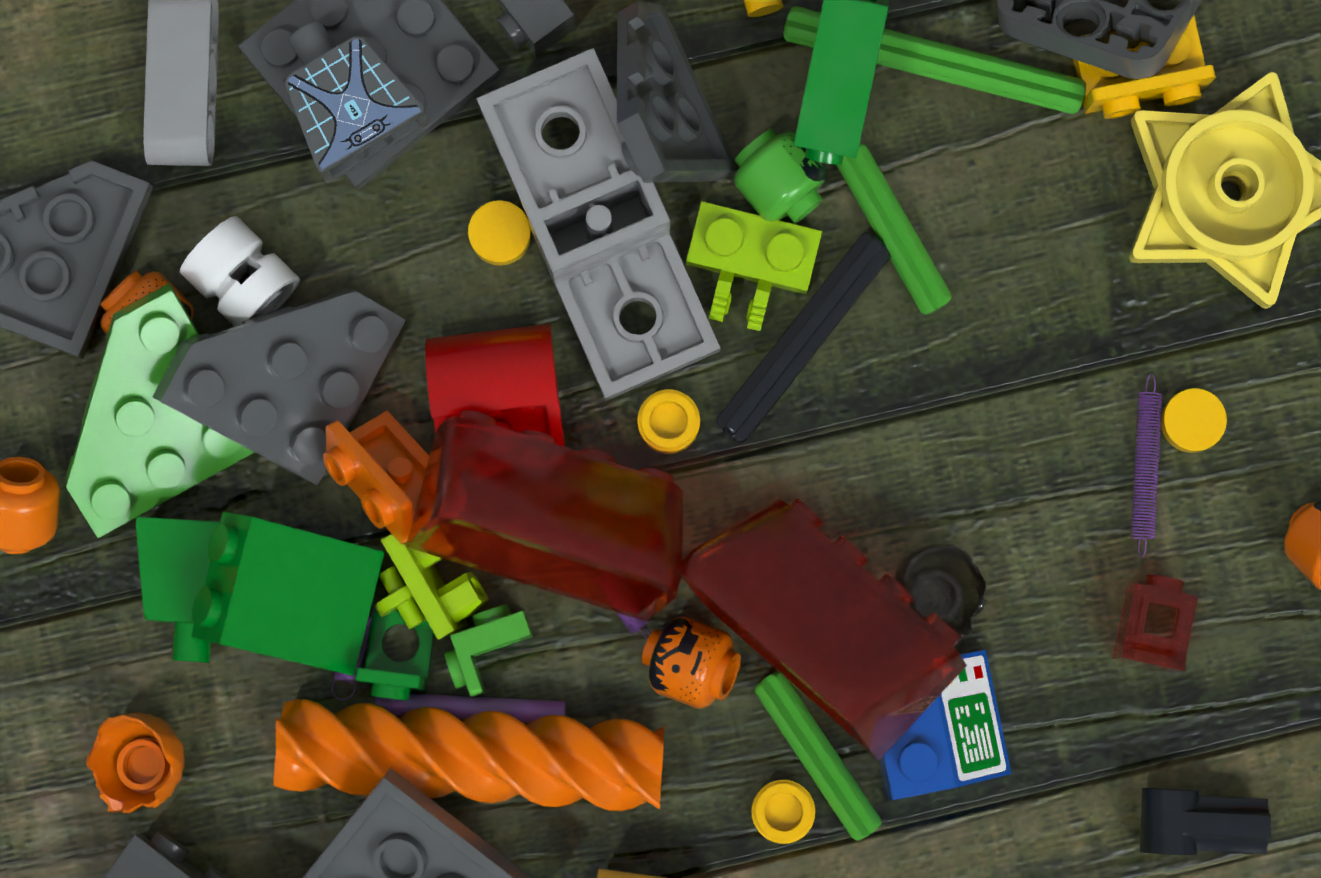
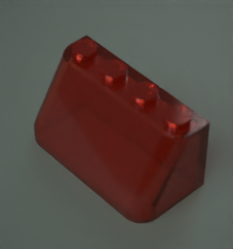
M464 410L459 412L458 416L449 417L441 423L435 433L406 547L643 621L650 619L677 597L682 576L684 492L673 483V476L658 469L642 468L637 471L616 464L614 457L599 450L582 449L578 452L555 444L556 440L552 436L540 431L522 430L516 432L496 425L494 418L478 411Z
M798 498L790 505L781 499H777L692 549L674 570L701 604L878 761L967 666L959 652L954 648L960 637L945 621L933 612L926 619L917 614L909 607L914 598L901 584L888 574H885L878 581L863 568L869 561L862 552L841 535L835 542L819 531L824 525L823 521Z

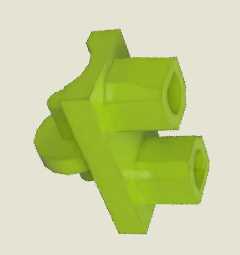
M444 521L436 523L402 545L392 534L381 540L395 566L379 574V578L389 596L375 605L381 617L398 610L409 630L424 622L426 618L439 640L468 627L469 624L466 619L472 616L489 600L478 578L472 572H467L450 583L445 584L434 564L459 550L455 538Z

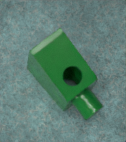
M136 517V536L145 620L174 623L172 661L210 663L212 642L191 637L194 627L192 608L196 595L204 588L211 561L208 556L209 540L220 522Z

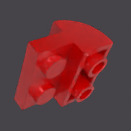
M551 324L426 338L425 361L431 418L434 420L440 468L444 472L566 457Z

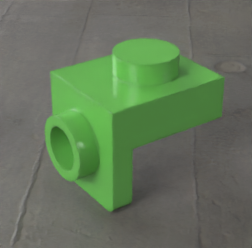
M508 604L494 607L472 616L476 627L450 635L454 650L445 652L444 656L456 689L467 685L471 697L486 693L474 657L534 637L524 611L511 614Z

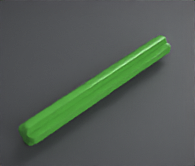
M799 6L791 7L784 27V39L788 42L814 48L821 12ZM885 28L883 31L877 59L878 65L1069 114L1077 113L1082 106L1086 83L1080 78Z

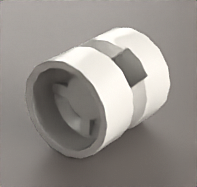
M238 216L228 218L210 231L189 253L179 271L205 298L215 296L219 298L217 310L234 327L242 325V321L278 310L292 295L300 281V278L275 253L266 255L261 253L262 240ZM248 273L250 277L241 285L239 281Z

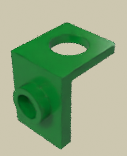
M375 608L372 617L365 669L357 668L355 681L372 684L371 696L409 701L410 689L427 691L434 632L425 618L424 622L413 628L419 637V649L415 656L404 662L393 661L384 652L383 638L386 632L393 626L406 625L399 611H393L381 617Z

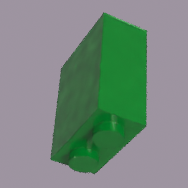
M823 0L793 145L806 148V158L834 165H841L844 156L857 158L890 0Z
M223 512L220 524L214 529L209 540L208 556L211 561L204 588L198 592L193 603L192 619L194 627L191 637L354 676L385 552L251 516Z

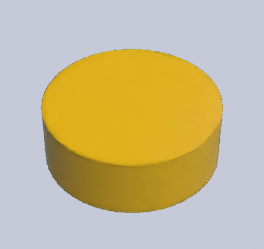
M492 201L482 205L473 214L469 222L468 237L474 252L479 258L489 264L502 266L516 262L526 253L531 242V228L527 216L518 206L507 201Z
M1197 388L1187 389L1173 396L1165 404L1161 413L1162 418L1160 419L1161 430L1166 440L1174 448L1188 453L1201 452L1215 445L1223 436L1227 424L1226 411L1221 401L1209 391Z
M672 389L660 390L650 395L641 405L638 413V430L643 441L653 450L665 454L677 453L689 447L698 435L700 414L694 401L685 393Z
M774 780L764 785L756 793L751 806V816L756 829L762 836L775 843L788 844L801 839L809 832L815 819V805L809 792L800 784L791 780Z

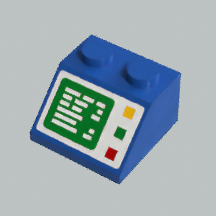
M986 650L862 674L887 799L897 800L957 788L1012 774Z

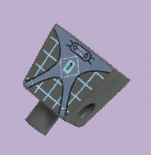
M314 21L301 27L289 37L291 46L304 66L287 75L283 82L314 163L327 184L429 124L426 113L419 101L362 36H353L336 46L322 22Z

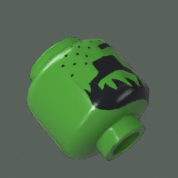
M769 129L745 147L734 160L739 165L734 176L735 186L765 221L781 220L788 215L794 223H797L810 214L823 201L817 190L823 185L827 177V171L821 162L805 157L806 148L793 146L796 135L794 132L787 131L777 135L773 129Z

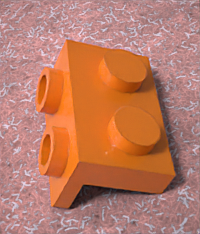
M388 410L351 432L338 420L326 426V452L323 454V461L330 476L340 486L347 484L361 499L362 507L370 521L380 529L386 527L401 545L463 508L464 493Z

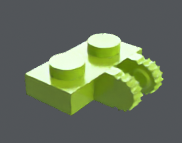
M701 201L686 265L720 273L709 319L723 322L724 316L728 314L732 299L730 291L733 279L737 277L758 283L755 297L750 300L746 319L748 321L747 328L761 331L772 286L807 294L822 231L779 220L773 222L765 221L759 215Z

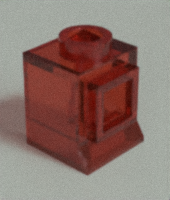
M1147 574L1145 585L1138 583L1127 585L1112 659L1123 662L1137 661L1162 667L1161 670L1169 672L1185 671L1187 649L1198 596L1182 593L1184 581L1159 575ZM1149 603L1177 609L1171 639L1143 633Z

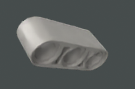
M218 0L148 1L144 105V154L147 165L212 166L216 121L219 31Z

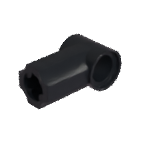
M1142 788L1141 853L1197 855V850L1233 854L1267 853V846L1271 835V815L1269 813L1268 799L1199 796V791Z

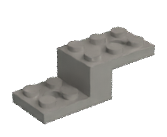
M594 48L476 98L528 217L531 232L605 401L720 352L719 343L670 235L671 221L654 183H643L641 177L633 173L624 159L621 149L624 139L617 126V99ZM557 117L571 119L580 130L575 144L563 150L551 148L542 138L545 125ZM634 301H642L649 304L656 313V322L652 329L641 335L629 333L620 324L619 317L622 309Z

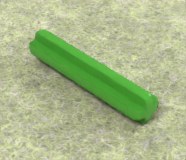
M863 143L859 144L857 158L844 156L842 164L837 165L878 239L884 243L891 255L890 260L918 309L924 315L933 313L949 303L951 293L867 146Z
M780 671L773 672L758 682L754 687L755 694L851 838L858 841L875 832L882 824L881 818L784 673Z

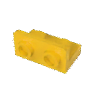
M1194 15L1165 66L1157 74L1149 78H1127L1073 59L1077 78L1082 79L1086 83L1083 99L1085 114L1103 111L1105 119L1134 114L1141 110L1140 103L1162 98L1167 107L1196 101L1202 98L1201 90H1206L1216 78L1213 65H1205ZM1110 31V35H1116V31ZM1140 42L1135 49L1128 48V50L1137 52L1141 46H1149V44Z

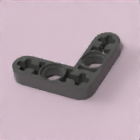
M996 0L998 25L1010 37L1127 78L1143 79L1157 74L1165 66L1202 0H1182L1179 6L1170 10L1156 9L1148 3L1149 0H1129L1125 8L1103 0ZM1027 3L1035 5V7L1027 6L1022 13L1014 11V9L1022 10ZM1081 18L1089 19L1098 26L1093 33L1086 36H1075L1064 29L1069 22ZM1046 20L1052 21V23L1047 24ZM1110 31H1116V35H1110ZM1140 42L1149 44V46H1141L1137 52L1128 50V48L1135 49Z

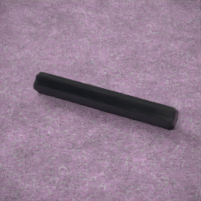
M868 233L860 235L719 414L716 424L725 434L740 443L747 441L890 259L891 255L882 241Z

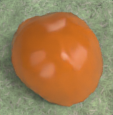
M142 712L126 713L109 717L98 727V735L87 756L86 765L93 772L96 781L95 785L99 790V797L108 805V812L132 813L141 808V806L148 808L158 807L167 798L172 796L182 780V773L185 767L183 742L177 737L172 726L163 718L155 717L151 714H144Z

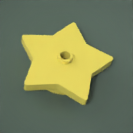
M1274 72L1268 73L1212 115L1137 111L1131 118V125L1154 191L1129 254L1130 261L1133 263H1207L1260 307L1266 309L1273 306L1278 298L1296 234L1321 219V161L1307 152L1300 140L1295 136L1277 74ZM1232 182L1237 185L1240 190L1239 200L1230 199L1223 192L1221 183Z

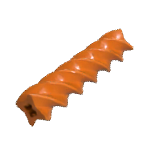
M294 699L284 702L281 718L276 719V754L273 785L287 791L302 792L329 784L339 791L352 795H369L389 768H392L430 799L444 797L457 791L464 797L481 803H498L521 795L530 802L546 807L571 805L584 798L593 805L610 811L634 809L646 802L660 810L664 726L652 732L638 722L628 719H611L588 728L576 719L564 715L539 717L524 724L512 715L500 711L476 713L461 721L448 711L436 707H421L396 717L384 707L372 703L350 705L333 714L317 702L308 699Z

